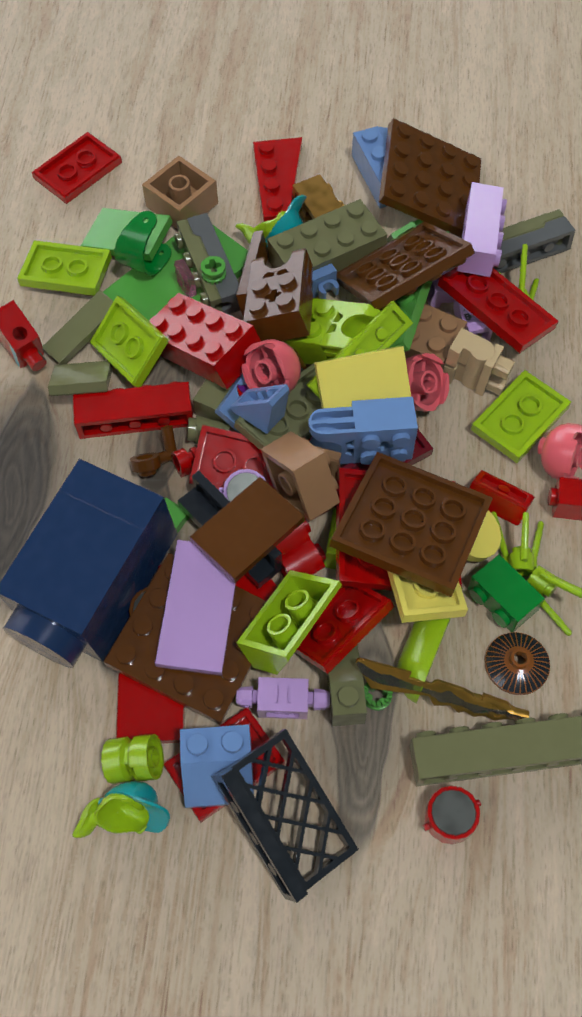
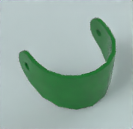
M143 211L136 215L122 230L114 249L115 260L120 264L149 276L159 273L172 255L171 248L167 244L161 243L153 260H144L147 241L157 224V217L153 212Z

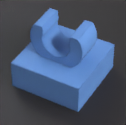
M332 263L313 271L311 288L313 298L319 296L320 299H326V292L331 290L335 295L339 294V284L336 281L337 270Z

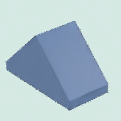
M287 384L247 389L230 408L235 414L268 434L285 415L290 389Z

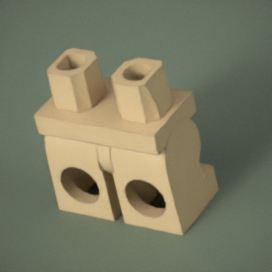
M461 328L449 348L443 372L448 373L450 384L453 379H457L465 387L476 389L475 393L480 396L484 395L486 389L501 395L508 382V376L513 369L515 361L502 356L504 346L496 343L494 347L488 340Z

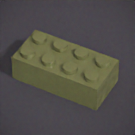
M359 199L268 238V261L273 268L280 267L287 263L293 250L306 248L313 264V271L332 263L337 272L387 244L388 234L362 200Z

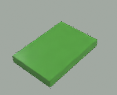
M102 208L81 246L110 250L111 256H115L114 249L119 235L125 226L141 212ZM155 214L157 224L147 241L144 260H153L173 223L170 215Z

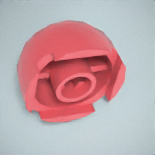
M270 339L251 344L245 350L244 355H247L246 363L242 364V373L249 389L287 384L290 393L296 387L301 376V365L296 352L287 343Z
M422 353L406 358L411 397L414 399L415 411H434L439 404H443L447 399L449 375L443 372L441 365L444 363L435 354Z
M573 423L561 424L551 430L547 437L541 438L538 445V454L541 455V463L545 472L552 478L557 480L559 477L580 478L574 475L578 467L582 469V425Z

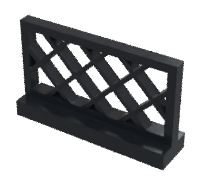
M282 729L231 766L223 768L212 776L286 900L298 903L308 895L307 890L359 850L287 729ZM280 741L284 743L288 750L286 766L270 762L272 747ZM264 753L263 760L256 759ZM294 762L296 763L298 768L293 767ZM249 763L262 765L258 786L247 784L239 770ZM268 767L285 770L281 791L265 788ZM292 772L302 774L305 778L304 796L288 793ZM250 789L257 790L256 798ZM264 792L280 795L276 817L265 815L261 808ZM312 792L314 793L317 799L311 798ZM287 797L303 800L299 822L283 818ZM310 802L320 804L325 811L322 826L306 823ZM269 820L275 821L274 828ZM330 821H331V823H332V825L334 826L335 829L329 828V827H330ZM282 823L298 826L295 847L284 846L280 840ZM305 828L321 831L318 852L302 849ZM328 832L338 834L346 846L335 856L325 854ZM288 851H293V852H294V853H293V858H291V856L289 855ZM301 853L317 856L314 872L305 879L298 870ZM324 858L330 859L325 864H323Z

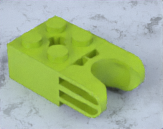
M313 298L310 335L282 342L295 348L305 364L331 360L381 311L374 308L371 304Z

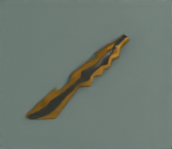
M364 658L356 659V665L371 689L429 696L434 706L450 705L458 713L465 711L473 717L486 716L493 721L503 719L517 721L529 718V710L514 707L508 701L483 692L482 695L476 694L464 687L440 679H435L433 682H423L410 677L411 671Z

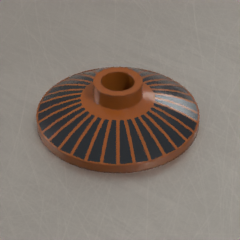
M512 632L497 637L490 644L485 655V668L490 680L499 689L513 695H527L540 689L546 682L550 673V660L543 645L535 638L524 633ZM514 656H522L525 659V663H517L514 660Z

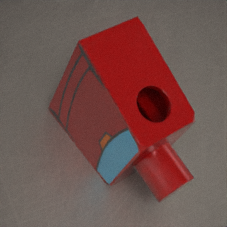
M14 300L0 307L1 345L20 368L29 365L33 371L42 369L47 361L43 357L44 351L40 337Z

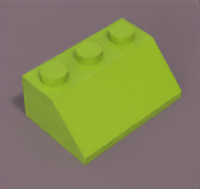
M290 570L236 642L252 664V667L278 675L342 586L340 581Z

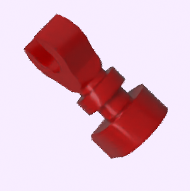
M196 447L189 448V452L182 448L171 453L172 462L181 478L191 474Z

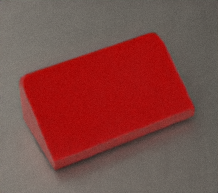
M483 470L479 472L470 485V489L493 497L488 508L490 512H496L498 517L517 526L523 519V513L528 511L535 498L534 495Z

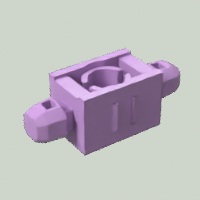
M259 677L258 690H253V686L239 688L237 690L236 703L246 708H252L253 705H257L258 718L307 719L308 707H314L313 710L329 708L330 692L315 688L314 692L308 691L309 679Z

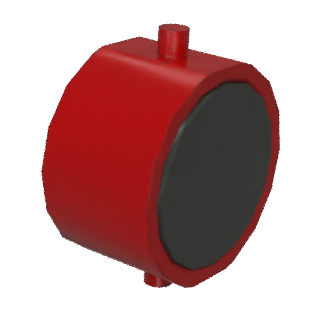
M443 787L433 794L425 809L423 829L425 831L429 830L430 834L442 843L452 845L461 843L472 835L479 824V806H481V802L479 799L475 800L474 796L462 787Z

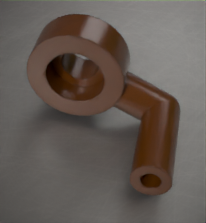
M172 425L161 427L165 451L143 453L131 457L132 472L139 473V476L142 477L151 476L157 473L156 469L160 468L161 464L172 461L171 453L177 451Z

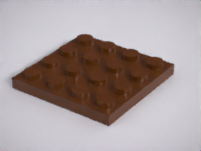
M393 118L388 125L379 203L462 238L466 204L472 182L480 183L481 158Z
M423 222L337 272L336 281L365 304H371L374 308L383 310L391 301L413 294L420 285L440 278L442 273L449 268L464 264L467 258L475 254L470 242L427 222Z
M377 452L337 526L329 546L452 598L493 497Z
M168 553L107 655L104 664L221 725L236 698L237 690L241 688L252 667V664L236 642L267 601L237 586L235 587L222 676L156 667L155 661L175 556Z

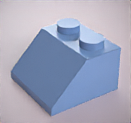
M249 725L180 729V760L185 808L228 805L212 776L223 768H228L252 751ZM249 763L239 771L247 784L254 785L253 764Z

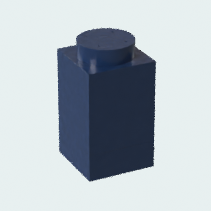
M79 458L0 582V598L13 611L3 630L36 653L68 668L75 666L82 652L104 662L130 617L129 607L132 598L137 592L148 586L177 536V531L164 497Z

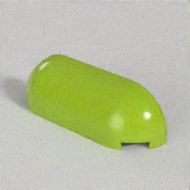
M451 618L414 622L398 660L397 668L411 671L410 677L425 682ZM397 678L400 686L413 688L414 691L421 692L423 686L420 687ZM404 693L409 700L417 704L420 695Z

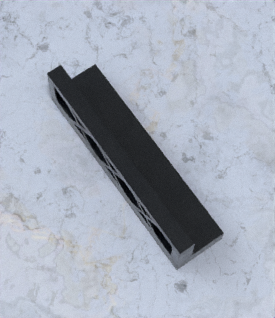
M198 470L192 475L194 488L177 501L179 507L199 527H202L230 501ZM275 547L245 575L258 588L262 587L282 570V553Z

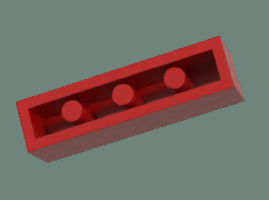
M174 381L169 384L143 385L126 389L115 388L107 392L73 395L74 425L79 439L161 430V427L166 425H172L173 428L188 427V418H193L189 381Z

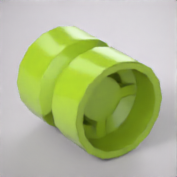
M155 734L135 736L132 740L129 737L106 740L101 756L105 779L111 784L133 781V779L137 781L159 779L164 767L163 747L159 737Z

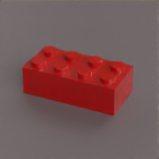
M177 293L149 320L169 339L160 356L225 389H228L243 374L242 364L246 363L247 355H244L245 350L251 344L261 341L253 325L181 293Z

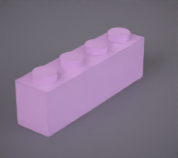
M472 182L466 204L462 239L472 244L475 254L468 257L464 264L458 266L457 271L490 277L493 266H499L502 253L500 248L504 234L502 232L505 222L504 213L507 199H503L504 187Z

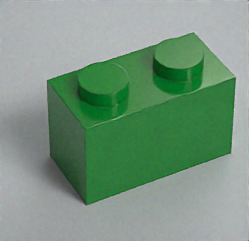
M500 554L475 573L468 586L473 600L479 605H484L492 613L495 622L502 628H507L511 633L516 631L539 611L545 600Z

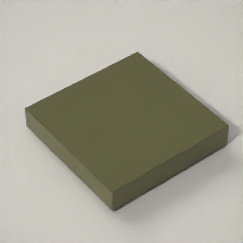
M109 361L55 365L48 384L49 396L107 392L112 374V364Z

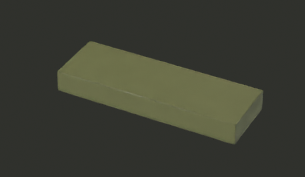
M101 290L98 291L42 346L43 350L59 365L67 364L92 339L113 300Z

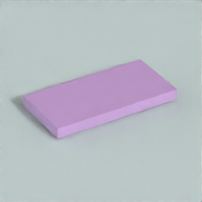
M177 540L155 666L222 676L236 583L227 577L190 541Z

